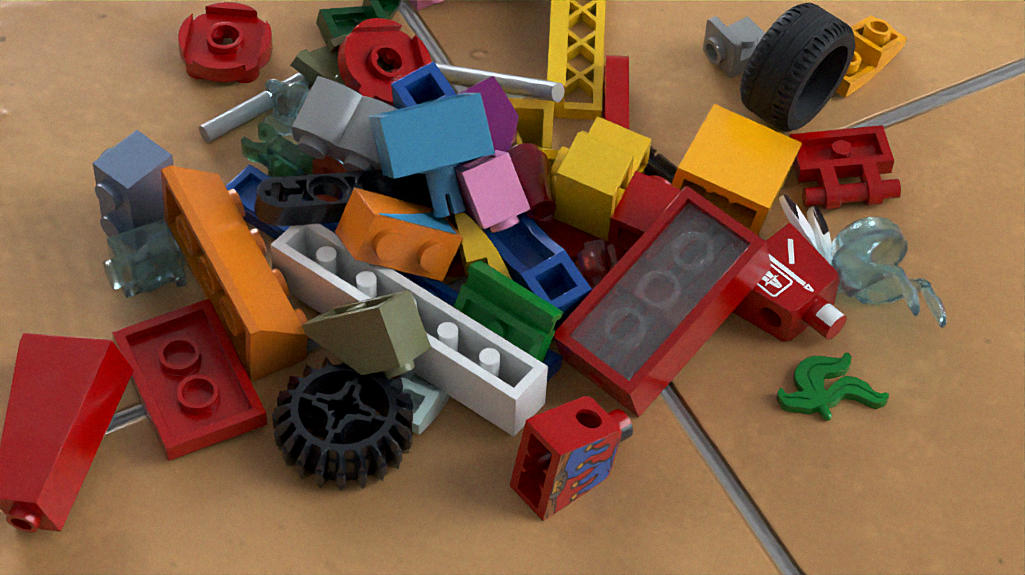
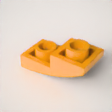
M873 15L851 26L854 32L855 50L849 68L835 91L844 98L857 91L878 74L906 44L907 37L894 30L888 22L878 19Z

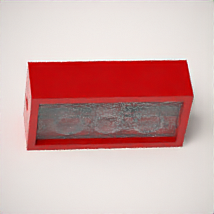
M686 186L555 331L553 339L562 359L639 418L771 269L766 241Z

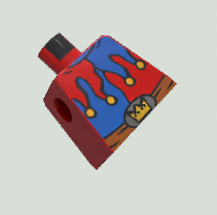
M583 396L526 419L509 486L542 521L548 519L609 476L619 443L628 439L633 434L630 418L620 409H614L607 413L593 398Z

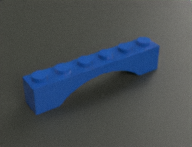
M434 61L391 83L393 105L397 109L457 95ZM471 160L459 162V165H457V166H460V165H462V164H464V163H467V162H469V161H471ZM466 208V211L463 212H465L469 216V213ZM526 212L517 215L519 222L505 230L492 233L490 228L482 229L499 252L511 279L563 311L561 318L555 323L554 331L561 326L592 291L567 252L555 243L533 219H530Z

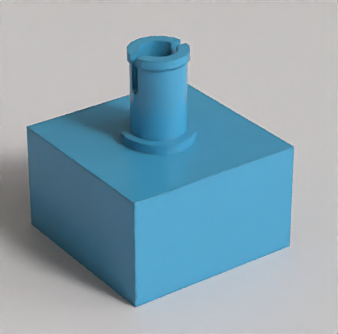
M481 93L457 94L369 116L383 175L396 179L416 173L425 174L434 210V218L450 215L445 195L447 196L450 213L454 212V214L466 211L454 167L459 165V162L495 154Z

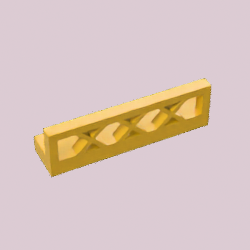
M551 0L547 81L562 83L565 89L563 99L560 102H554L553 118L595 120L597 116L601 118L606 0H592L584 6H581L575 0ZM581 21L594 30L582 39L569 30ZM579 54L592 63L591 66L581 72L567 63ZM580 88L592 98V103L565 102V96Z

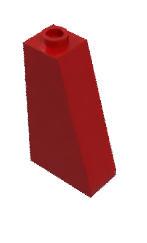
M23 333L19 341L0 444V509L7 516L6 521L14 528L28 533H34L37 529L61 532L134 371L112 340Z

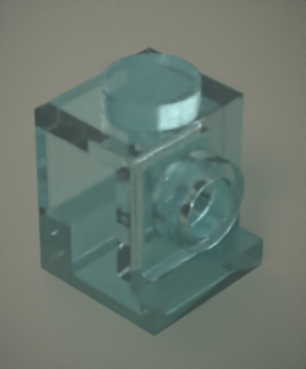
M164 218L107 238L110 259L103 261L104 270L113 290L121 287L126 298L156 290L160 286L173 281L177 288L187 285L183 253Z

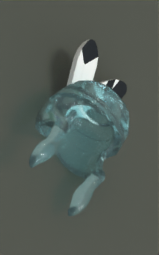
M783 194L780 196V204L789 222L838 272L840 281L837 294L843 292L849 298L854 297L862 304L873 306L889 304L904 298L913 315L917 317L920 312L918 292L921 291L941 328L945 327L947 324L945 307L940 297L934 292L931 283L924 278H908L905 271L898 266L908 251V242L897 224H894L885 217H865L843 228L831 244L827 223L815 205L808 209L807 221L797 205L787 195Z

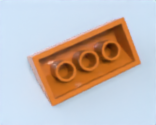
M171 165L162 168L161 180L165 224L206 299H210L250 381H256L307 359V338L309 337L305 335L302 324L308 322L300 308L293 310L288 301L289 289L286 280L279 268L271 270L265 259L267 250L263 238L256 228L249 230L243 219L245 217L244 206L236 190H227L217 173Z

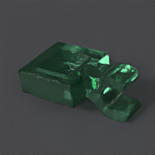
M261 122L257 125L258 137L263 142L256 143L245 136L241 139L244 157L267 167L268 175L271 178L317 174L316 158L307 155L296 144L283 136L277 135L275 128L268 123Z

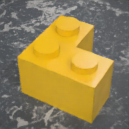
M597 116L589 133L583 130L578 132L570 149L562 146L555 158L551 174L556 176L552 185V195L556 204L554 219L608 241L611 217L635 171L643 173L648 164L651 139Z

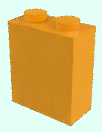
M713 104L679 164L672 185L681 189V191L686 186L690 187L750 231L759 235L789 175L802 143L717 104Z

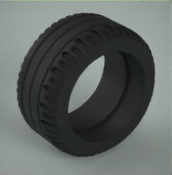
M810 2L793 6L787 10L764 34L745 67L740 84L743 105L778 130L788 132L805 126L827 104L849 68L855 50V38L852 28L825 9Z

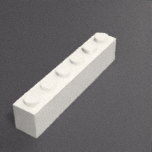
M321 224L290 226L271 244L272 269L279 268L282 272L289 293L321 314L336 306L410 290L432 348L413 359L415 367L412 370L414 373L435 387H440L448 392L449 396L513 437L524 427L526 419L534 416L545 404L547 365L393 269L355 260L339 237Z

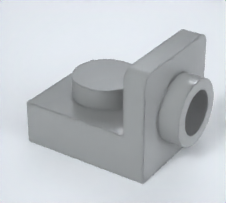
M714 16L708 19L706 23L703 51L711 63L718 65L730 78H733L744 72L753 51L765 32L748 16L729 26H726L718 17Z

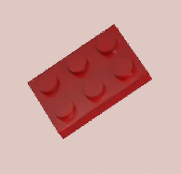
M209 298L112 332L114 344L134 370L130 380L168 461L268 425L267 412Z

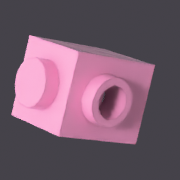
M495 150V154L479 157L455 167L461 196L469 216L480 228H490L492 233L505 230L519 222L517 215L530 210L508 152Z

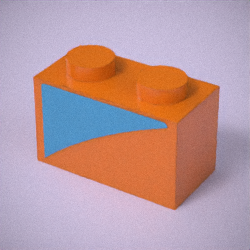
M358 188L353 189L335 230L336 235L355 260L439 281L444 280L463 239V236L446 216L434 218L433 208Z

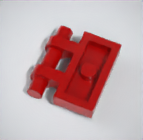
M883 125L790 134V138L802 143L793 163L798 182L817 181L819 185L818 187L802 189L804 207L815 205L822 206L824 210L839 209L842 203L864 201L866 206L882 204L883 199L900 198L901 184L899 179L881 180L880 174L892 173L894 158ZM859 177L861 182L839 184L838 179Z

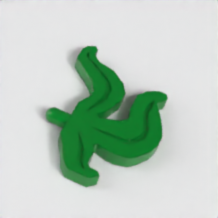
M846 352L842 358L811 356L801 361L793 375L794 385L798 391L787 394L782 388H779L776 399L782 410L807 415L819 412L823 420L829 421L832 418L829 408L835 407L843 399L855 400L873 409H878L887 404L889 393H878L867 382L852 376L841 377L828 390H825L824 379L844 376L848 372L852 356Z

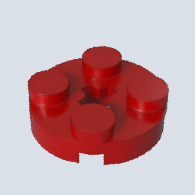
M234 2L214 3L205 6V14L199 15L193 20L192 13L183 21L178 33L179 51L181 59L186 65V72L194 79L250 83L259 77L260 69L267 64L271 57L273 49L271 27L267 20L264 23V21L259 19L257 11L250 6ZM224 38L232 39V44L219 45L223 42Z
M374 18L361 22L344 39L338 49L337 61L339 73L346 87L362 96L382 101L394 107L391 83L431 63L430 54L424 43L416 35L411 39L406 33L400 31L403 25L389 19ZM383 57L384 62L392 64L394 69L390 72L381 69L377 64L378 58Z

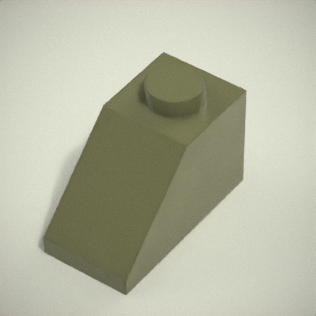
M410 290L336 306L302 324L305 335L361 375L380 371L384 372L386 378L401 375L415 367L413 359L432 349Z

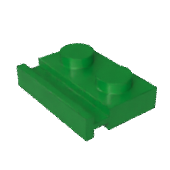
M481 260L470 264L467 270L470 273L467 282L462 284L454 308L543 363L555 334L553 328L556 321L561 318L563 311Z

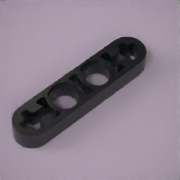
M382 170L265 179L257 187L254 210L258 219L272 226L283 227L335 223L340 221L354 188L382 193L388 197L433 208L425 174L416 173L394 179L383 175ZM329 195L336 197L339 201L327 202L318 199L316 196Z

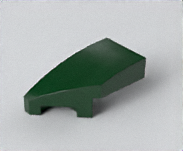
M363 0L362 6L319 9L316 24L327 45L331 39L344 34L349 35L357 25L365 20L374 18L392 20L402 0Z

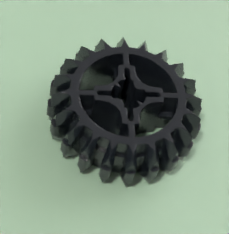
M325 357L321 369L317 370L306 364L303 378L290 376L287 390L279 391V396L276 400L277 408H274V413L272 414L273 428L276 429L274 431L275 445L278 446V450L282 451V457L287 466L296 465V471L301 479L315 474V482H317L320 488L329 479L336 480V485L341 491L347 481L356 480L363 489L367 483V476L372 475L383 481L387 474V467L399 469L402 462V454L409 453L412 447V410L414 409V403L410 394L402 393L404 387L401 378H386L383 371L361 375L344 362L333 365ZM306 428L313 430L314 435L325 439V441H322L313 436L310 432L307 431Z

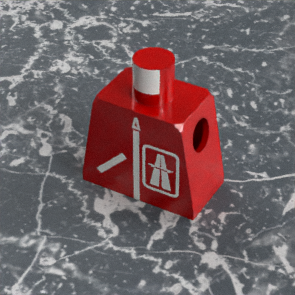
M788 223L766 240L771 269L734 309L733 313L782 342L793 340L809 326L825 339L830 340L841 331L847 320V316L833 306L840 277L838 272L792 224Z

